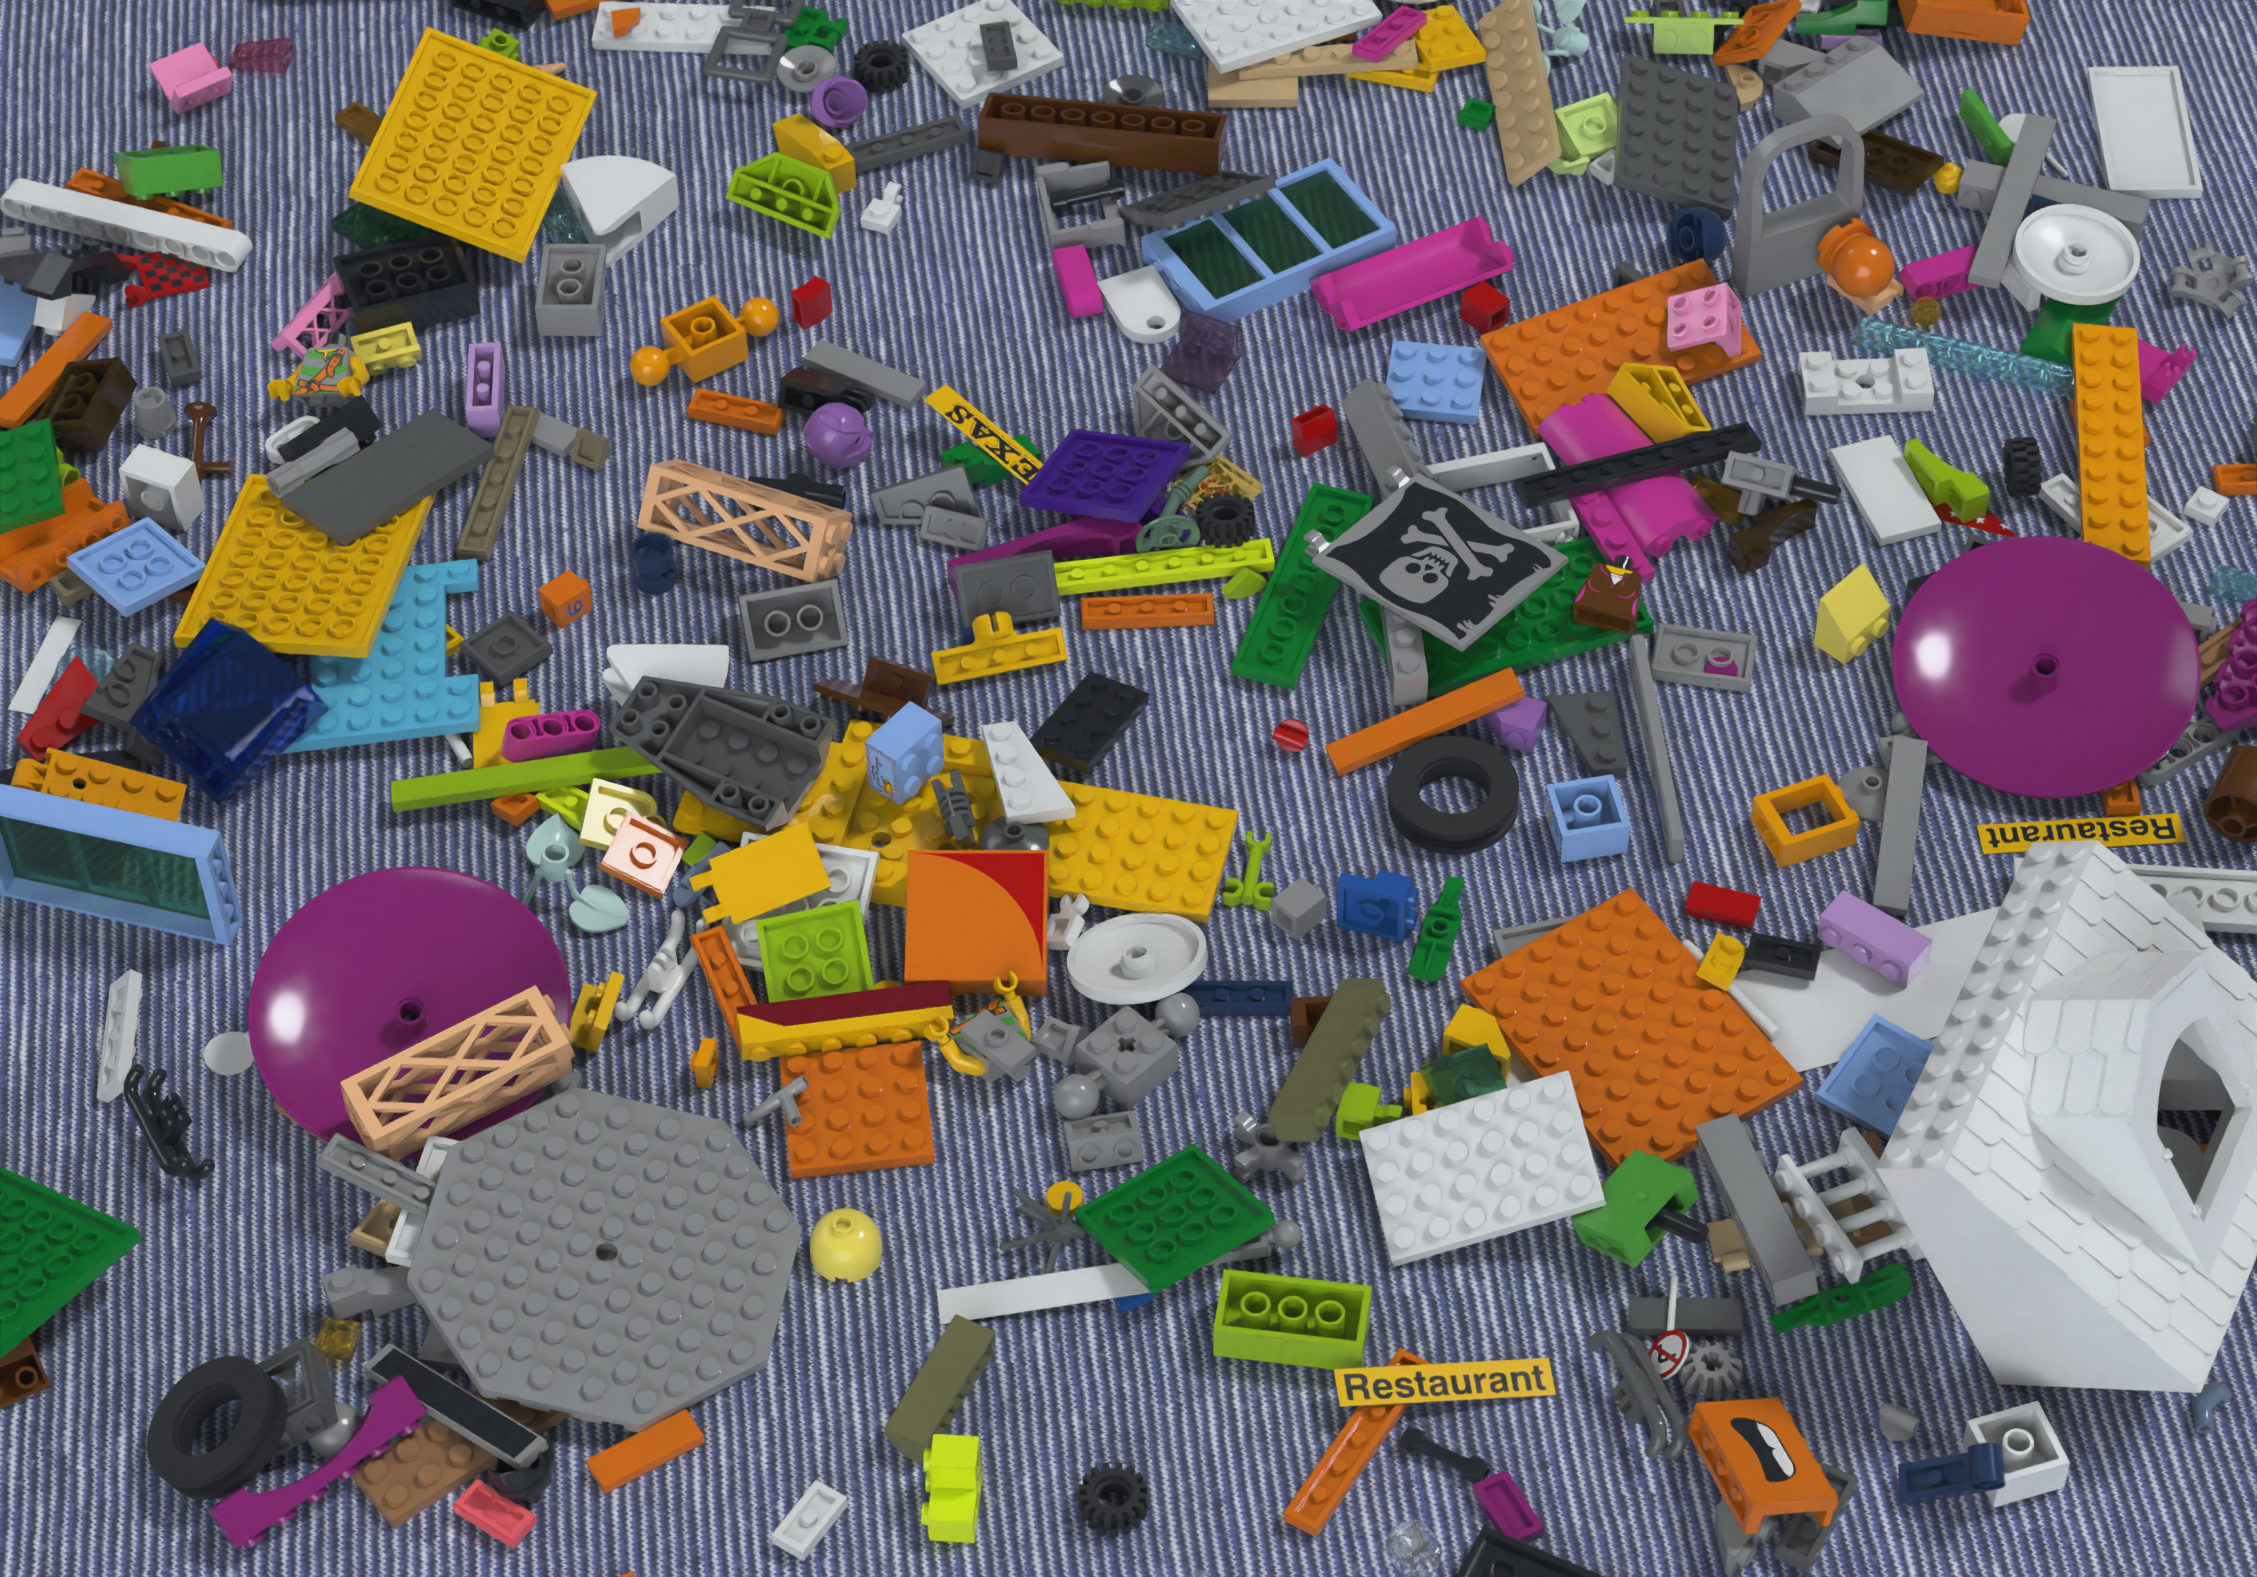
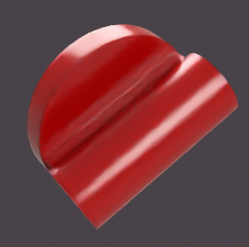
M1286 719L1275 728L1272 740L1277 741L1278 745L1286 751H1304L1309 740V731L1300 720Z

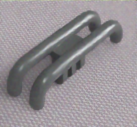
M1607 1330L1595 1332L1587 1339L1586 1348L1594 1352L1605 1345L1624 1376L1620 1383L1612 1390L1611 1395L1615 1401H1619L1617 1406L1621 1413H1626L1624 1418L1627 1424L1633 1425L1637 1423L1644 1415L1650 1423L1652 1436L1649 1443L1645 1446V1455L1649 1458L1657 1457L1666 1443L1667 1426L1656 1405L1659 1404L1673 1431L1672 1442L1666 1448L1665 1454L1668 1459L1676 1460L1686 1448L1688 1428L1642 1343L1636 1336L1629 1333L1616 1335ZM1625 1348L1629 1350L1639 1369H1636Z

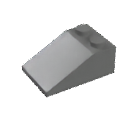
M544 244L535 304L539 336H601L605 304L606 244Z

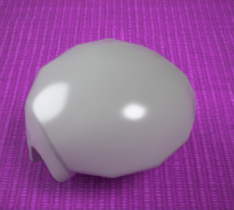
M335 1402L338 1423L308 1439L311 1448L321 1457L332 1458L350 1439L362 1420L357 1410L346 1403Z

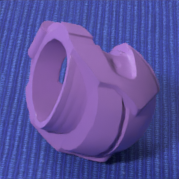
M827 403L819 407L809 417L802 431L805 434V442L810 454L828 467L844 468L856 466L871 454V441L874 433L864 426V418L861 413L845 403Z

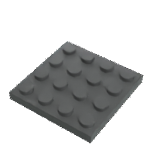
M1225 169L1220 171L1218 175L1212 174L1118 208V212L1123 221L1133 222V225L1144 224V227L1155 226L1156 229L1167 228V231L1184 227V221L1194 218L1195 221L1209 218L1213 216L1212 211L1222 208L1225 211L1240 206L1239 201L1246 198L1250 200L1264 198L1268 195V190L1274 189L1277 186L1273 175Z

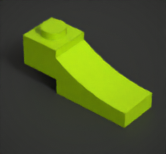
M1917 438L1905 442L1903 458L1923 492L1934 506L1947 503L1962 523L1986 515L1990 492L1987 485L1981 482L1974 472L1965 473L1948 465L1931 453Z

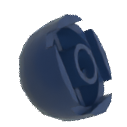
M1701 206L1678 209L1674 213L1677 214L1675 219L1669 221L1667 226V242L1671 255H1677L1684 262L1677 263L1679 266L1702 258L1707 265L1713 264L1723 254L1726 246L1727 234L1721 218L1714 211Z

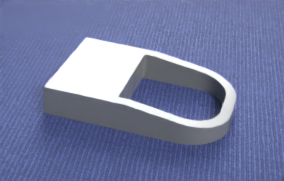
M1822 114L1781 127L1763 138L1746 158L1740 179L1731 280L1745 298L1825 272L1816 263V259L1819 258L1821 253L1817 247L1823 237L1836 225L1843 228L1851 224L1850 219H1861L1864 183V144L1860 135L1844 117L1837 114ZM1825 136H1841L1842 148L1837 189L1834 192L1763 215V182L1772 162L1784 151L1794 146Z

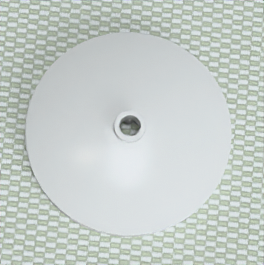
M2058 204L2033 212L2021 223L2013 244V259L2021 276L2042 294L2069 304L2095 305L2114 300L2131 287L2139 269L2140 251L2131 232L2114 217L2083 205Z
M1140 912L1106 920L1083 933L1068 952L1067 968L1074 988L1092 1000L1118 1005L1141 1004L1168 997L1190 985L1204 970L1208 960V951L1203 932L1190 920L1169 913Z

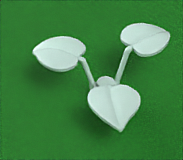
M1532 0L1537 21L1541 14L1542 6L1538 0ZM1555 0V5L1559 8L1557 17L1567 27L1559 28L1555 31L1536 22L1538 30L1553 36V43L1559 49L1542 51L1547 79L1551 66L1547 56L1562 55L1568 57L1569 54L1580 57L1587 51L1589 46L1588 35L1580 32V28L1575 27L1571 23L1579 15L1587 0Z
M559 813L543 822L531 835L526 845L527 859L531 864L539 868L536 869L535 877L521 903L526 907L528 906L542 877L549 882H559L565 878L571 896L576 900L569 907V917L576 927L590 933H601L626 925L630 919L629 911L621 898L612 890L601 885L591 884L586 886L581 894L577 892L572 878L573 872L568 868L576 865L583 857L584 847L582 844H578L579 836L565 823Z

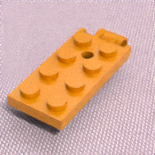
M49 747L45 755V764L29 758L19 760L10 785L175 822L178 820L187 784ZM73 784H82L85 788L77 789Z

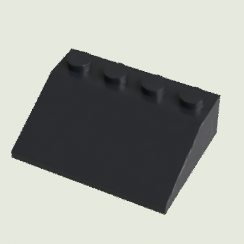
M436 233L332 258L356 335L410 321L413 329H418L481 314L477 284L458 240L444 233Z

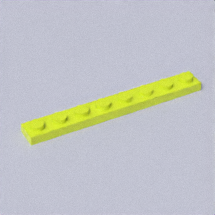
M1270 538L1250 540L1248 542L1242 541L1243 545L1239 547L1234 543L1230 549H1226V545H1221V549L1215 548V545L1053 564L1058 595L1064 596L1235 576L1242 567H1246L1255 573L1274 571L1275 561Z

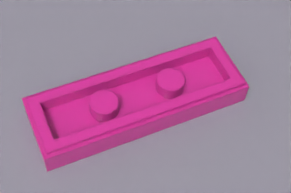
M1402 5L1353 44L1352 55L1378 63L1427 23V14Z

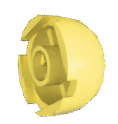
M841 1208L826 1213L815 1224L810 1235L811 1262L816 1271L827 1280L835 1281V1278L847 1279V1283L857 1282L869 1277L879 1267L883 1252L882 1236L874 1220L860 1210Z

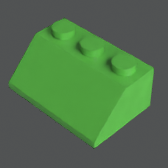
M204 144L113 153L125 193L136 196V200L154 199V194L165 193L166 197L183 196L184 190L194 189L196 194L212 193L213 187L223 186L220 150Z

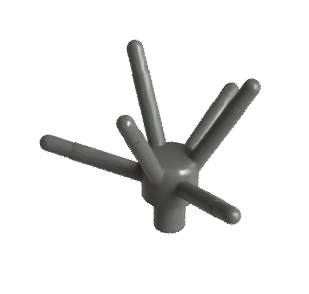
M1015 1189L1014 1195L1033 1209L1031 1210L1020 1205L1018 1207L1019 1212L1045 1225L1044 1232L1003 1243L999 1246V1249L1005 1251L1045 1240L1054 1242L1044 1274H1050L1053 1272L1061 1244L1069 1242L1071 1238L1083 1239L1086 1234L1083 1225L1072 1224L1071 1219L1068 1218L1072 1194L1071 1192L1064 1194L1061 1215L1056 1217L1021 1190Z

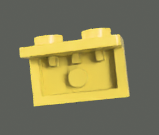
M411 321L350 337L353 352L363 360L370 376L380 375L386 369L399 366V368L411 367L421 360V348L417 343Z

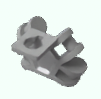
M2211 241L2205 242L2204 247L2193 250L2192 247L2186 249L2193 270L2187 267L2171 268L2170 276L2173 277V285L2169 286V294L2171 296L2192 299L2219 311L2228 320L2234 316L2232 312L2237 307H2244L2248 304L2247 299L2239 291L2255 281L2254 274L2248 271L2249 260L2246 255L2230 258L2214 251ZM2210 258L2212 267L2200 270L2198 262ZM2232 273L2236 274L2237 276L2233 281L2230 277V274ZM2186 280H2194L2193 288L2186 286Z

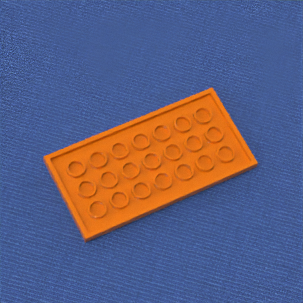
M1703 258L1483 334L1479 340V344L1536 440L1543 438L1536 428L1560 407L1567 403L1571 407L1582 402V397L1587 395H1609L1606 390L1623 362L1675 367L1685 385L1690 386L1760 361L1762 355L1742 320L1741 355L1729 357L1722 346L1719 347L1715 341L1676 351H1670L1667 347L1668 298L1719 284Z

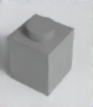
M1300 877L1272 899V922L1296 941L1326 918V895L1320 887L1310 884L1303 877Z

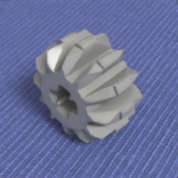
M1705 1339L1702 1343V1348L1692 1344L1689 1348L1688 1356L1679 1371L1680 1384L1686 1385L1685 1391L1687 1396L1698 1394L1700 1403L1706 1398H1711L1713 1402L1720 1401V1396L1730 1400L1734 1395V1390H1739L1742 1384L1743 1364L1742 1360L1736 1359L1735 1348L1723 1350L1722 1340L1716 1346H1711Z

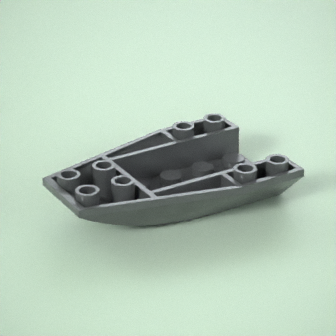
M643 675L609 725L608 730L707 806L768 831L791 821L823 771L835 728V720L776 696Z

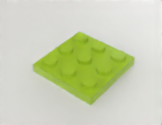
M858 899L755 921L769 1003L875 990L861 906Z

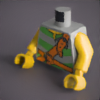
M331 332L328 333L326 347L309 348L305 353L304 359L291 376L285 380H273L267 385L271 400H275L276 397L280 396L281 401H288L290 395L293 394L306 407L344 406L361 395V389L369 381L370 375L363 360L351 349L345 347L346 336L341 333Z
M1007 972L1010 988L1002 986L999 977H996L993 986L995 991L1005 995L1006 1000L1004 1002L1000 997L950 1030L949 1023L943 1016H937L933 1019L940 1032H936L930 1024L925 1026V1037L928 1040L939 1042V1050L955 1071L976 1077L980 1076L987 1082H994L1006 1074L1003 1069L961 1037L960 1029L985 1009L1028 1042L1031 1041L1032 1035L1028 1013L1020 995H1016L1014 992L1018 983L1015 973ZM1027 1063L1010 1077L1016 1082L1023 1080L1030 1072V1065Z

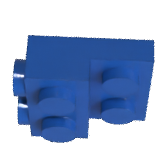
M1379 870L1376 879L1371 880L1360 875H1350L1341 872L1337 882V927L1404 943L1408 930L1414 931L1417 923L1418 910L1414 908L1418 901L1419 888L1413 887V878L1399 873Z

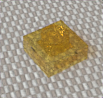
M324 1318L315 1346L325 1354L326 1358L352 1362L362 1332L360 1322Z

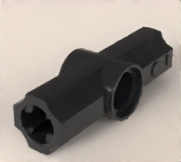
M801 473L789 474L786 479L748 477V481L845 510L847 491L844 485L815 483L808 476Z

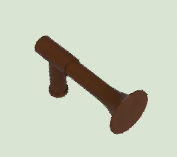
M203 401L187 404L184 408V414L193 422L192 448L189 460L195 462L199 483H202L203 474L232 475L231 460L227 462H204L203 450L206 424L216 418L217 409L212 404Z

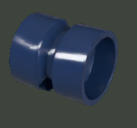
M647 533L636 538L631 545V556L637 587L642 592L651 595L668 592L677 583L675 554L671 539L661 533Z

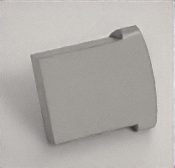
M1049 1016L1032 1039V1045L1036 1047V1051L1059 1060L1061 1064L1069 1067L1077 1059L1076 1045L1089 1034L1088 1030L1084 1027L1070 1025Z

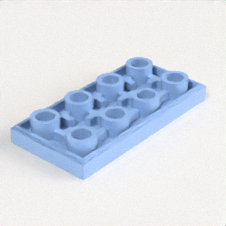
M0 275V365L16 367L37 327L33 325L38 297L22 292L21 285L14 282V285L4 283V276Z

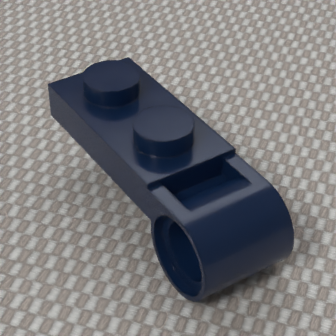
M1978 1443L1969 1446L1967 1453L1898 1464L1900 1501L1906 1505L1997 1490L2006 1485L2003 1446L1996 1443Z

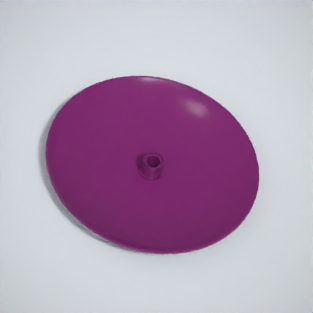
M2030 536L1996 541L1975 548L1945 564L1928 578L1912 597L1900 618L1892 649V675L1898 702L1908 723L1920 740L1928 741L1927 748L1941 761L1969 779L1995 790L2019 796L2057 799L2079 797L2117 787L2147 771L2162 759L2177 743L2194 713L2201 682V660L2198 643L2185 612L2166 587L2147 570L2132 560L2096 544L2062 537ZM2039 672H2048V673H2050V674H2049V675H2044V674H2041V673H2039Z
M410 866L373 871L339 883L313 898L300 908L273 938L260 961L250 991L248 1032L251 1049L265 1085L280 1106L295 1121L326 1142H330L335 1133H338L365 1146L346 1113L340 1085L341 1081L535 985L542 996L548 994L556 1009L554 1017L558 1024L565 1023L570 1031L572 1001L568 973L558 947L541 921L524 904L496 885L476 876L438 867ZM409 1014L419 1015V1018L414 1021L404 1020V1017ZM486 1026L479 1038H484L498 1026ZM528 1030L505 1042H521ZM490 1052L485 1060H509L513 1053ZM402 1068L394 1080L401 1079L413 1068ZM457 1070L449 1084L457 1085L466 1070ZM478 1070L471 1082L493 1071ZM443 1073L423 1083L437 1084ZM520 1074L513 1076L502 1086H513ZM548 1085L443 1138L463 1141L528 1110ZM406 1094L401 1102L424 1103L429 1094ZM374 1112L375 1115H376V1117H377V1119H378L379 1116L381 1115V1113H380V1112ZM393 1113L387 1124L409 1113ZM435 1117L429 1118L418 1128L428 1129ZM424 1147L401 1158V1160L420 1159Z

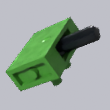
M1636 1148L1601 1185L1607 1205L1575 1214L1571 1218L1572 1224L1583 1244L1633 1268L1638 1266L1668 1232L1693 1244H1704L1708 1240L1707 1235L1710 1232L1707 1225L1684 1215L1700 1197L1694 1185V1177L1691 1172L1683 1166L1675 1167L1665 1162L1654 1153L1649 1155Z

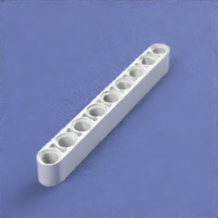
M23 178L15 179L0 198V209L4 214L14 219L151 253L158 251L165 254L173 253L179 255L178 258L228 272L237 271L253 248L251 240L245 234L235 230Z

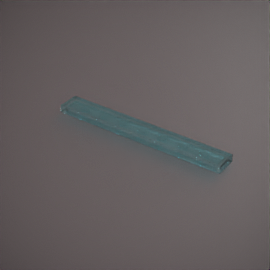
M1860 316L1852 337L1851 345L1891 355L1894 354V349L1926 348L1929 364L2074 398L2072 366Z

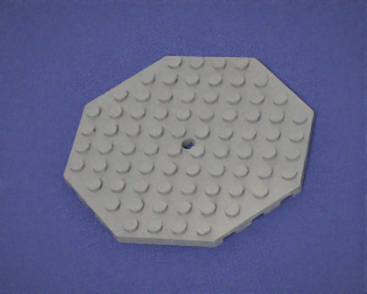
M574 1087L448 1148L407 1275V1285L482 1397L494 1400L502 1397L519 1401L520 1406L546 1412L554 1409L571 1413L572 1418L602 1424V1421L623 1425L624 1430L639 1433L767 1367L797 1248L801 1239L802 1227L725 1121ZM599 1249L602 1251L608 1250L616 1253V1258L607 1262L600 1260L596 1255Z

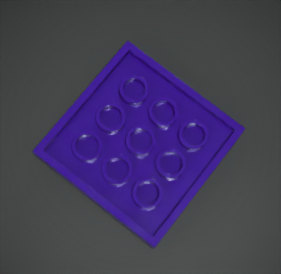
M1072 429L1019 494L1020 506L1034 508L1038 511L1050 510L1063 512L1067 515L1079 514L1092 516L1097 519L1108 518L1122 520L1126 523H1139L1191 455L1189 443Z

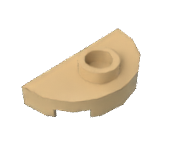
M1726 65L1725 74L1730 85L1737 87V105L1740 112L1752 109L1754 103L1763 96V80L1758 73L1748 67Z

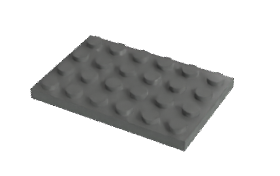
M1625 54L1620 67L1613 185L1685 207H1705L1714 211L1719 217L1729 219L1734 208L1737 87Z

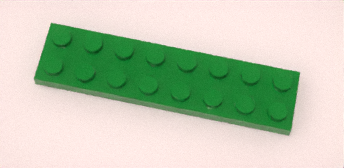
M1313 482L1231 665V675L1287 689H1296L1342 583L1341 580L1312 564L1314 557L1309 556L1305 552V548L1310 543L1305 541L1303 536L1314 529L1320 532L1328 543L1334 542L1374 509L1375 496Z

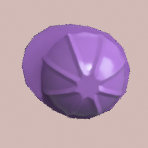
M836 75L819 83L812 91L810 109L814 118L822 125L835 128L851 126L864 113L868 102L867 94L863 86L856 80L850 79L847 76Z

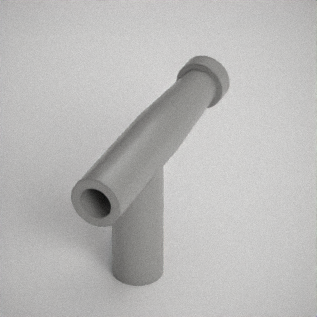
M800 1075L763 1101L751 1112L743 1114L747 1124L753 1126L757 1120L782 1106L789 1125H800L803 1119L794 1097L810 1087L808 1081L803 1075Z

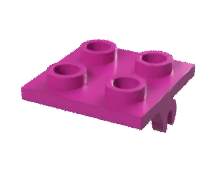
M2138 338L2141 397L2158 405L2190 369L2191 362L2197 357L2196 350L2192 348L2189 354H2187V345L2182 344L2175 352L2170 354Z

